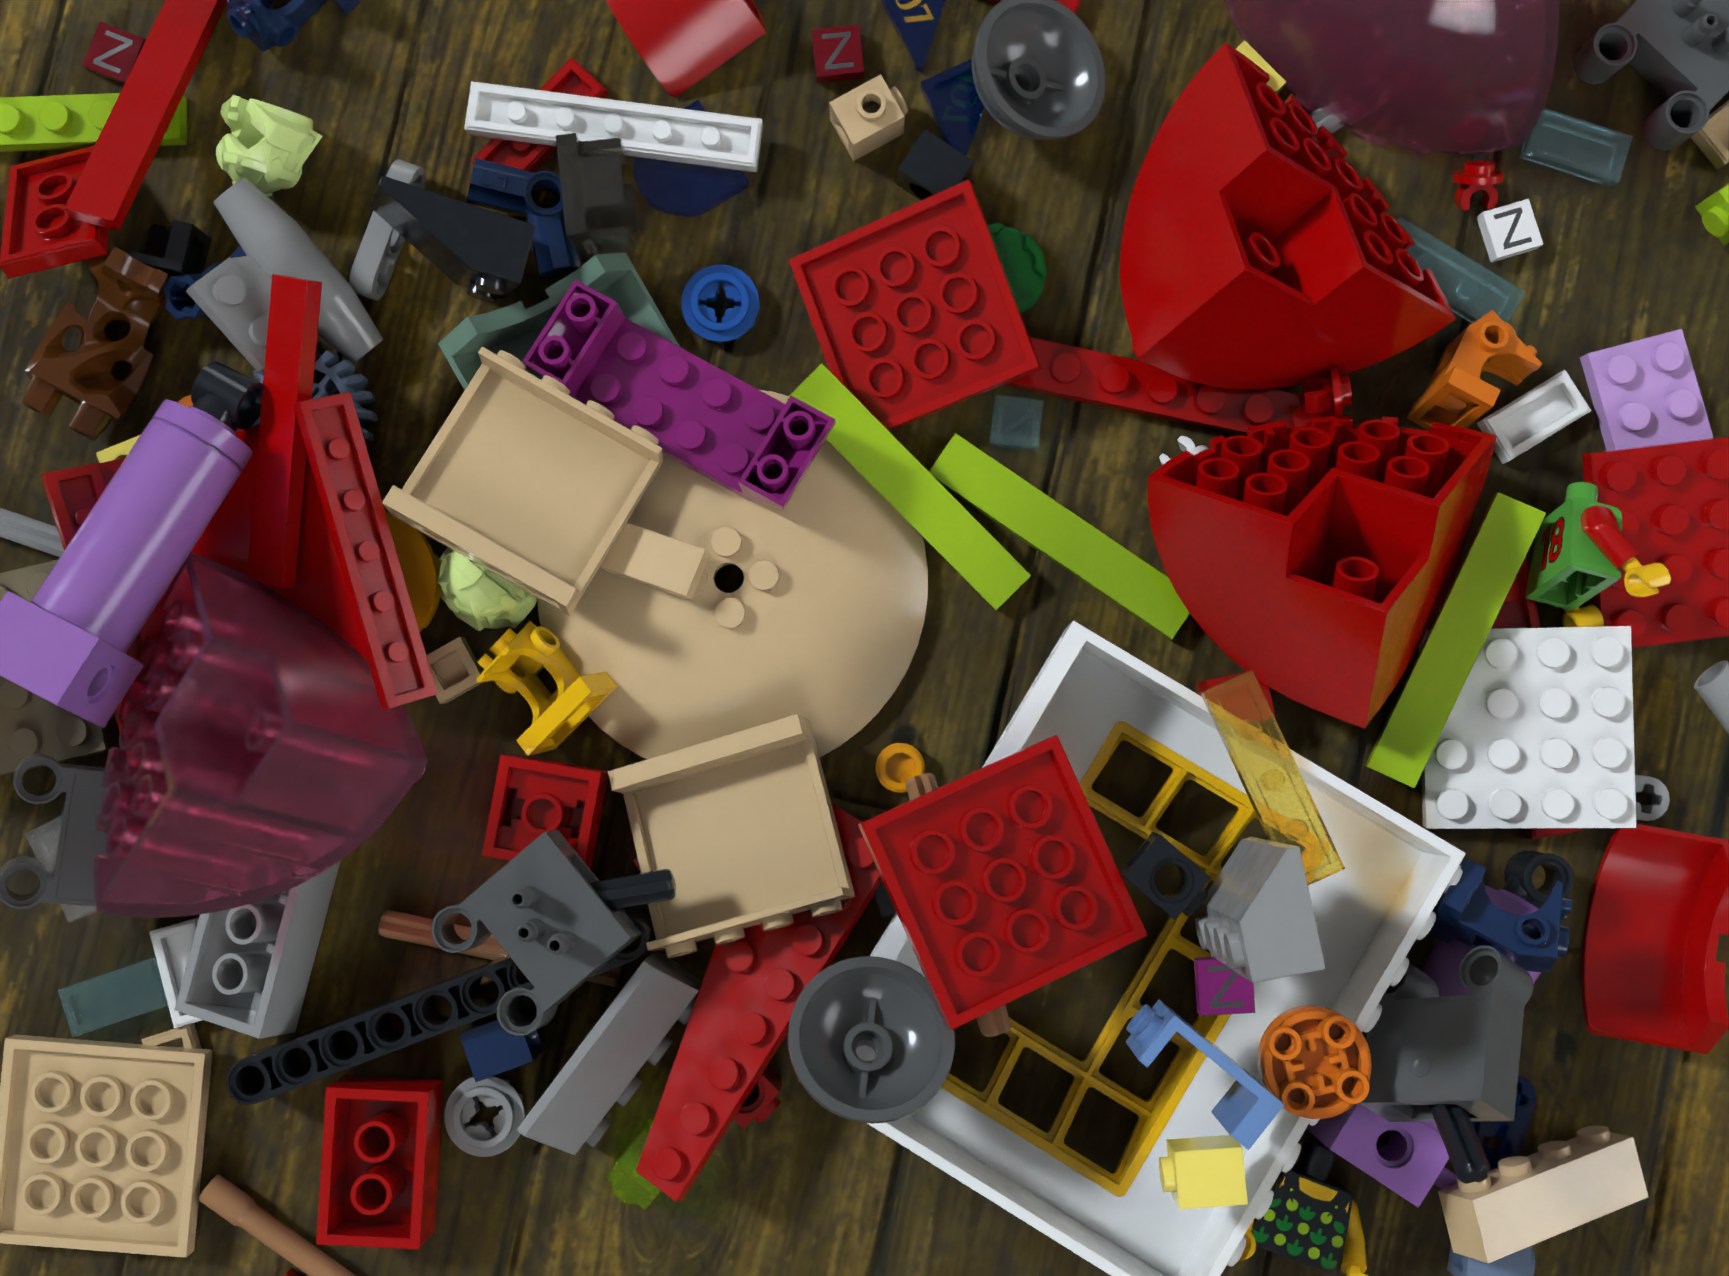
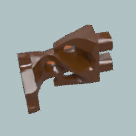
M115 246L110 254L107 253V255L89 259V271L97 279L99 290L88 319L76 311L75 304L67 301L42 339L25 370L28 379L31 381L23 399L24 406L50 418L62 397L79 404L80 407L70 422L69 428L92 441H95L104 432L111 421L120 425L125 419L141 389L153 359V354L144 349L149 328L161 313L172 315L166 309L167 300L163 292V288L169 280L168 274L160 269H155L139 262ZM112 321H125L130 326L128 335L117 341L107 338L104 329ZM76 327L82 333L79 347L74 351L66 350L62 346L63 337L68 329ZM119 361H127L131 365V372L124 380H116L111 375L113 365Z

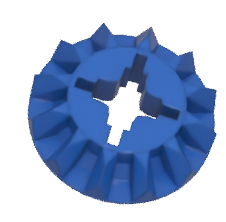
M712 265L695 273L687 282L682 294L681 308L687 325L699 338L721 344L725 341L739 340L744 333L754 327L760 303L753 281L743 271L729 265ZM720 286H723L728 302L735 303L736 305L734 308L726 309L725 315L722 317V323H719L713 308L700 305L716 301L717 294L720 293Z

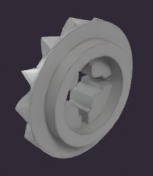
M492 1076L475 1082L473 1077L462 1082L452 1092L445 1107L444 1120L448 1135L458 1148L474 1156L489 1157L504 1152L515 1143L520 1136L516 1129L527 1115L524 1112L523 1095L519 1094L511 1086L508 1079ZM479 1101H483L487 1108L494 1105L496 1107L502 1105L503 1108L493 1118L494 1128L493 1126L490 1127L486 1121L479 1123L476 1121L469 1125L468 1122L480 1110Z

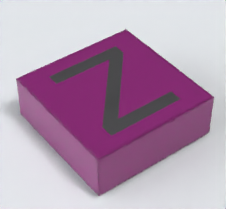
M1214 957L1194 958L1196 1003L1199 1015L1255 1013L1253 983Z

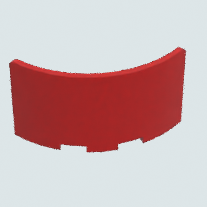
M606 0L639 55L663 88L672 97L679 96L767 33L761 11L753 0Z
M1636 824V828H1616L1604 852L1593 884L1583 936L1581 958L1582 1004L1585 1026L1590 1033L1708 1054L1729 1029V1016L1725 995L1726 963L1715 961L1719 935H1729V840Z

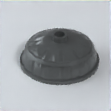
M1002 0L983 19L976 36L972 54L973 81L983 106L1001 126L1018 136L1028 139L1059 140L1079 133L1094 120L1104 99L1106 86L1105 68L1095 39L1079 17L1055 0Z
M864 956L849 958L827 967L805 986L791 1013L788 1027V1050L793 1069L800 1083L822 1107L851 1121L871 1124L886 1123L915 1113L924 1107L940 1090L952 1065L955 1050L954 1029L951 1030L947 1027L928 982L922 974L892 959ZM862 1045L870 1046L874 1050L876 1057L871 1061H863L857 1056L856 1049Z

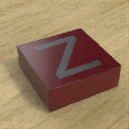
M100 21L81 66L88 72L124 85L146 39Z
M859 25L811 29L817 83L864 78Z

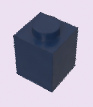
M527 1005L518 1007L522 1017L526 1020L534 1021L536 1015L530 1016ZM497 1016L470 1025L459 1034L475 1082L534 1061L543 1052L541 1044L545 1043L543 1027L528 1035L516 1036L509 1034L501 1027Z

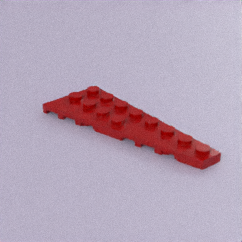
M833 803L831 804L855 897L842 900L843 909L818 917H812L811 910L803 911L792 915L794 923L791 925L764 931L761 923L744 928V938L717 944L714 947L636 1168L638 1174L675 1202L683 1201L787 1035L791 1013L800 993L817 974L831 965L883 881L858 826L861 821Z

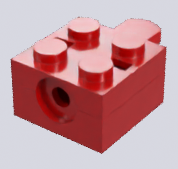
M516 754L500 755L482 856L511 861L545 831L559 830L587 866L592 869L609 780L608 771Z

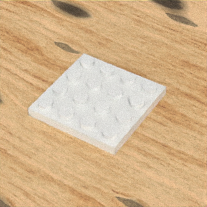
M1631 626L1491 629L1422 772L1423 827L1426 829L1636 828ZM1427 630L1425 636L1423 637L1418 647V651H1420L1429 630Z

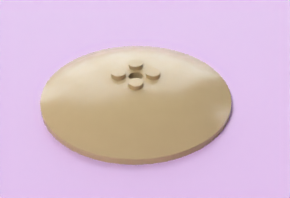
M760 390L784 404L788 401L786 399L787 395ZM826 439L784 509L746 500L663 454L661 467L627 523L699 546L710 553L692 600L602 569H598L570 616L537 598L541 626L549 629L558 638L559 648L580 675L607 672L618 686L589 717L601 730L639 756L650 759L799 714L810 720L819 757H822L861 731L880 712L906 674L918 647L925 621L928 599V566L923 536ZM725 565H735L743 572L744 579L741 587L732 593L720 591L715 583V576L718 570Z

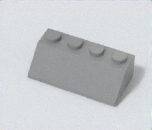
M227 812L174 1010L258 1039L294 1033L297 1028L347 837L302 824L237 812Z
M1256 837L1241 839L1209 888L1206 899L1201 904L1203 916L1195 918L1196 931L1202 950L1209 949L1212 957L1251 983L1326 969L1300 847Z
M653 951L636 970L516 1130L524 1137L572 1155H576L585 1142L594 1147L612 1123L605 1115L613 1104L617 1101L624 1107L641 1085L642 1081L635 1075L646 1060L655 1066L673 1041L665 1035L677 1020L683 1025L688 1023L697 998L696 994L700 990L702 982L673 959L667 958L664 952Z

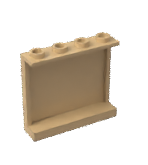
M481 347L478 355L482 364L403 488L399 489L393 485L382 504L391 516L570 616L663 463L662 448L657 445L659 440L647 430L636 425L628 429L613 420L614 414L601 404L588 400L585 405L569 396L570 390L558 380L547 375L539 379L526 372L525 364L512 354L499 350L496 355Z
M799 714L791 715L608 771L612 791L622 793L624 796L641 873L669 869L672 871L676 883V895L672 900L648 904L656 940L646 943L648 951H666L667 958L690 954L697 951L696 942L712 937H714L715 945L736 941L745 937L744 928L762 923L764 931L778 929L793 924V914L811 910L812 917L831 914L843 909L842 900L855 897L811 722Z

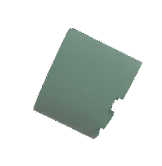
M626 253L596 254L577 270L546 288L545 291L549 298L541 303L525 309L523 303L519 301L488 313L467 316L438 343L465 391L482 364L478 355L481 347L496 355L499 350H503L523 361L573 281L577 280L616 301L626 319L677 346L679 344ZM525 368L526 372L534 375L532 372Z

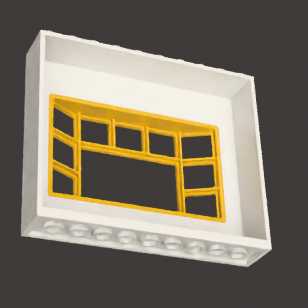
M1072 621L1062 633L983 767L1057 735L1089 806L1145 840L1152 832L1163 836L1211 877L1203 888H1206L1210 881H1215L1222 870V860L1253 819L1262 821L1302 845L1304 850L1301 852L1326 969L1253 983L1255 1013L1199 1015L1192 1027L1261 1083L1262 1080L1257 1065V1053L1261 1037L1269 1024L1289 1009L1304 1005L1327 1007L1351 1020L1361 1033L1362 1031L1368 1033L1375 1026L1381 1015L1382 1005L1379 1002L1389 985L1392 987L1397 985L1405 975L1409 966V959L1406 956L1415 940H1422L1431 930L1436 919V913L1433 912V909L1441 895L1447 892L1450 885H1457L1463 873L1459 864L1466 853L1089 629ZM1124 740L1173 769L1141 817L1133 815L1092 789V784L1120 742ZM1187 780L1195 781L1239 809L1204 856L1156 828V823ZM896 912L870 956L901 962L925 977ZM1181 913L1176 920L1171 917L1167 919L1085 1060H1078L1009 1017L1011 1028L1005 1032L1010 1037L1009 1042L983 1092L977 1091L948 1073L945 1082L936 1095L915 1113L896 1121L867 1124L1111 1276H1221L1226 1265L1232 1267L1240 1259L1246 1246L1244 1234L1253 1219H1261L1269 1209L1274 1196L1271 1188L1280 1172L1287 1173L1298 1159L1301 1145L1298 1141L1308 1124L1314 1126L1320 1119L1296 1116L1282 1107L1249 1150L1241 1145L1243 1149L1248 1205L1179 1209L1171 1192H1163L1159 1171V1157H1168L1166 1139L1230 1135L1211 1111L1236 1080L1177 1031L1170 1041L1177 1044L1179 1049L1149 1100H1143L1099 1072V1068L1127 1020L1133 1018L1143 1007L1140 1004V998L1170 949L1178 951L1193 961L1194 958L1212 957L1210 953L1202 950V948L1180 935V930L1188 918ZM862 1045L856 1049L857 1056L863 1061H871L876 1057L874 1050L870 1046ZM1026 1047L1074 1076V1080L1048 1133L1014 1114L998 1102V1098L1022 1050ZM1090 1087L1095 1088L1138 1115V1121L1114 1174L1077 1153L1064 1143L1068 1129L1087 1089Z

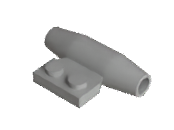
M243 178L232 185L213 202L246 256L229 257L192 284L186 292L257 372H260L265 366L272 274L322 282L318 335L351 363H355L383 340V337L347 280L301 226L247 178Z

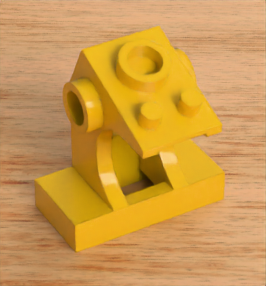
M531 621L518 634L509 628L489 650L496 657L491 659L486 653L477 663L484 670L476 678L478 683L495 681L503 691L510 694L518 691L528 702L533 714L532 725L516 740L527 756L556 749L618 687L607 672L581 676L559 648L560 643L554 633L545 627H537ZM544 667L557 683L558 689L553 694L549 692L537 676Z

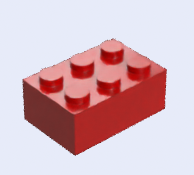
M344 1075L326 1087L316 1245L420 1250L432 1236L436 1227L444 1079Z

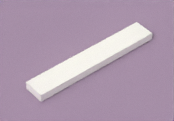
M471 81L464 129L468 135L757 172L763 120Z

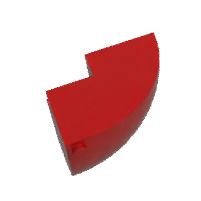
M1226 42L1202 66L1172 106L1145 156L1129 201L1120 251V284L1126 320L1133 340L1132 350L1136 357L1146 365H1153L1186 380L1213 387L1256 390L1285 388L1302 385V380L1305 378L1324 377L1329 379V368L1338 367L1339 376L1366 368L1411 348L1456 320L1432 270L1426 268L1422 271L1416 260L1409 254L1408 249L1416 243L1408 231H1404L1400 223L1392 215L1385 212L1390 208V205L1368 176L1361 180L1356 170L1343 159L1347 156L1348 152L1323 125L1317 129L1314 120L1292 94L1283 101L1266 84L1270 80L1269 74Z
M1351 416L1312 417L1311 426L1287 429L1284 421H1277L1248 427L1247 436L1235 435L1225 438L1221 435L1210 439L1209 449L1193 456L1192 453L1184 451L1164 463L1148 476L1147 501L1150 524L1164 569L1176 593L1191 616L1226 655L1270 688L1305 706L1365 729L1404 674L1439 607L1469 533L1484 487L1497 436L1432 422L1430 431L1398 427V417H1382V420L1371 419L1361 424L1352 425L1353 420Z

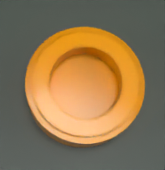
M894 743L885 747L878 755L875 766L876 775L885 788L893 792H907L906 780L924 774V759L913 746L906 743Z

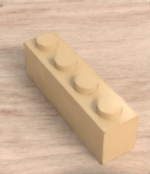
M1588 1126L1579 1129L1577 1137L1570 1140L1550 1141L1540 1144L1537 1147L1538 1152L1529 1156H1512L1498 1161V1168L1488 1171L1487 1179L1480 1183L1474 1181L1465 1184L1457 1178V1184L1438 1191L1453 1253L1481 1262L1491 1263L1648 1198L1633 1136L1609 1132V1128L1606 1126Z

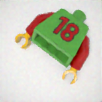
M1576 482L1568 485L1565 502L1543 519L1536 536L1525 592L1526 599L1553 605L1556 609L1563 608L1565 612L1562 617L1563 627L1604 626L1603 616L1595 605L1581 608L1579 606L1621 579L1622 568L1626 571L1624 578L1625 588L1630 595L1635 597L1658 594L1659 589L1657 587L1668 585L1671 581L1669 571L1663 564L1641 565L1636 558L1639 552L1622 534V512L1617 507L1598 503L1599 488L1587 482Z

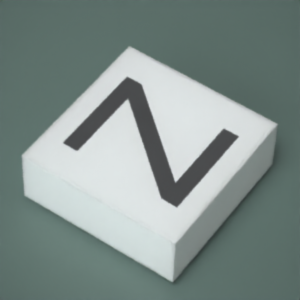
M1529 198L1484 211L1476 217L1491 263L1536 250L1543 245Z

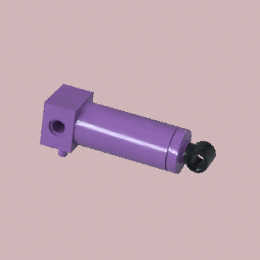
M216 361L206 365L194 381L191 391L193 407L190 406L188 408L167 399L161 403L152 420H150L31 602L10 591H7L0 601V676L81 718L105 728L144 666L126 654L127 650L241 474L240 471H243L254 454L250 447L236 437L235 431L237 428L242 430L249 428L260 417L262 383Z
M1521 851L1514 854L1506 864L1504 869V881L1506 884L1503 889L1497 891L1489 886H1484L1490 901L1499 909L1513 915H1524L1533 913L1544 905L1557 881L1563 883L1562 898H1567L1574 886V873L1570 864L1560 856L1538 851ZM1541 865L1545 871V881L1540 888L1536 889L1532 883V874L1537 866ZM1453 937L1449 944L1439 939L1420 969L1436 981L1439 986V997L1469 995L1470 991L1463 986L1459 979V967L1462 959L1473 948ZM1527 971L1532 977L1534 985L1541 972ZM1358 1103L1340 1115L1320 1119L1314 1126L1308 1124L1306 1128L1330 1150L1418 1208L1433 1184L1442 1190L1458 1183L1457 1175L1444 1167L1449 1160V1155L1435 1122H1389Z

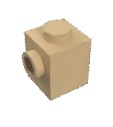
M881 74L829 102L830 121L853 161L904 134V115L908 113L906 103L895 86L890 89L888 88Z

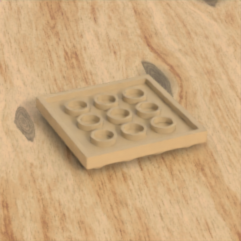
M12 1035L5 1038L0 1082V1243L183 1258L193 1253L213 1050L28 1035Z

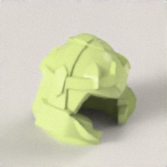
M232 95L229 100L222 104L220 111L225 123L231 128L232 134H226L217 145V162L221 169L226 171L231 177L233 185L241 179L247 178L266 196H272L275 191L289 189L297 184L302 175L303 163L323 136L313 131V120L306 116L250 98L248 101L239 96Z
M447 548L438 559L440 570L437 583L440 584L442 590L441 598L459 619L478 631L484 628L498 629L508 626L514 629L526 618L537 602V597L450 548Z

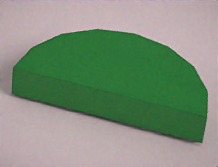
M999 223L988 225L1018 307L1023 315L1032 309L1043 291L1047 272L1043 252L1032 236L1027 233L1024 235L1015 228L1003 227V224Z

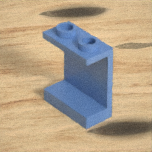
M1158 1000L1152 1008L1147 1004L1144 1005L1128 1024L1126 1030L1131 1035L1125 1042L1137 1059L1147 1068L1177 1031L1236 1080L1211 1113L1230 1136L1249 1150L1285 1105L1259 1080L1162 1001Z

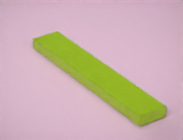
M822 363L786 398L788 400L790 396H793L835 419L836 423L826 438L831 445L995 610L1031 577L1012 555Z
M954 434L929 470L940 484L1168 640L1174 638L1190 614L1166 575L958 434Z
M1499 492L1494 494L1365 764L1366 767L1415 788L1546 512Z

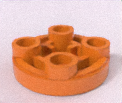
M1298 1006L1280 1014L1264 1031L1257 1053L1259 1075L1263 1085L1285 1104L1283 1108L1289 1113L1309 1119L1331 1118L1344 1113L1367 1097L1370 1090L1371 1054L1365 1037L1347 1017L1323 1006Z

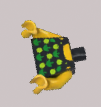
M1312 1140L1308 1141L1300 1166L1294 1164L1287 1173L1280 1172L1271 1188L1274 1192L1272 1203L1265 1215L1259 1220L1254 1218L1244 1234L1246 1246L1237 1262L1253 1256L1256 1246L1333 1276H1338L1340 1269L1346 1276H1368L1364 1274L1367 1270L1365 1238L1357 1203L1353 1200L1352 1193L1341 1182L1330 1178L1338 1154L1321 1143Z

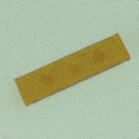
M1253 670L1201 692L1204 703L1268 840L1300 847L1308 885L1344 870L1345 867Z

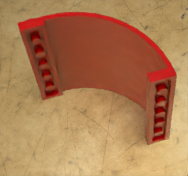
M351 392L300 401L293 405L307 451L295 588L280 589L247 578L260 424L235 431L236 437L250 447L254 454L243 471H240L241 474L126 652L128 656L144 665L114 712L133 772L291 726L381 705L382 709H391L437 695ZM125 458L47 472L41 476L64 550Z

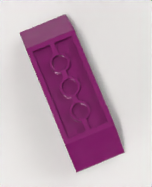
M577 280L573 281L522 361L526 369L538 378L542 379L544 375H547L564 384L570 390L569 396L586 405L588 400L601 404L614 414L613 420L622 426L631 429L633 425L647 430L659 440L657 445L662 448L663 454L746 500L784 509L836 423L834 418L793 396H790L787 403L784 404L626 319L616 301Z

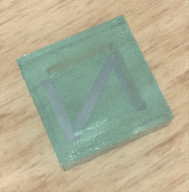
M995 395L988 446L1037 451L1044 400Z

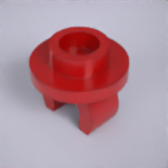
M1476 160L1465 162L1464 169L1453 172L1452 181L1461 184L1458 186L1454 196L1456 206L1462 210H1469L1471 195L1477 190H1482L1481 205L1487 209H1494L1498 201V192L1493 184L1502 183L1505 173L1495 170V162Z
M1338 367L1329 368V379L1310 377L1302 380L1306 413H1320L1332 407L1334 417H1341L1343 415V406L1352 405L1349 375L1339 376Z

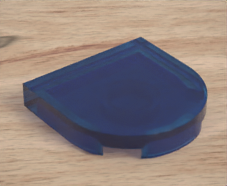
M699 100L683 108L705 111ZM634 157L633 159L634 177L644 199L654 209L671 215L684 217L701 215L749 187V182L742 170Z

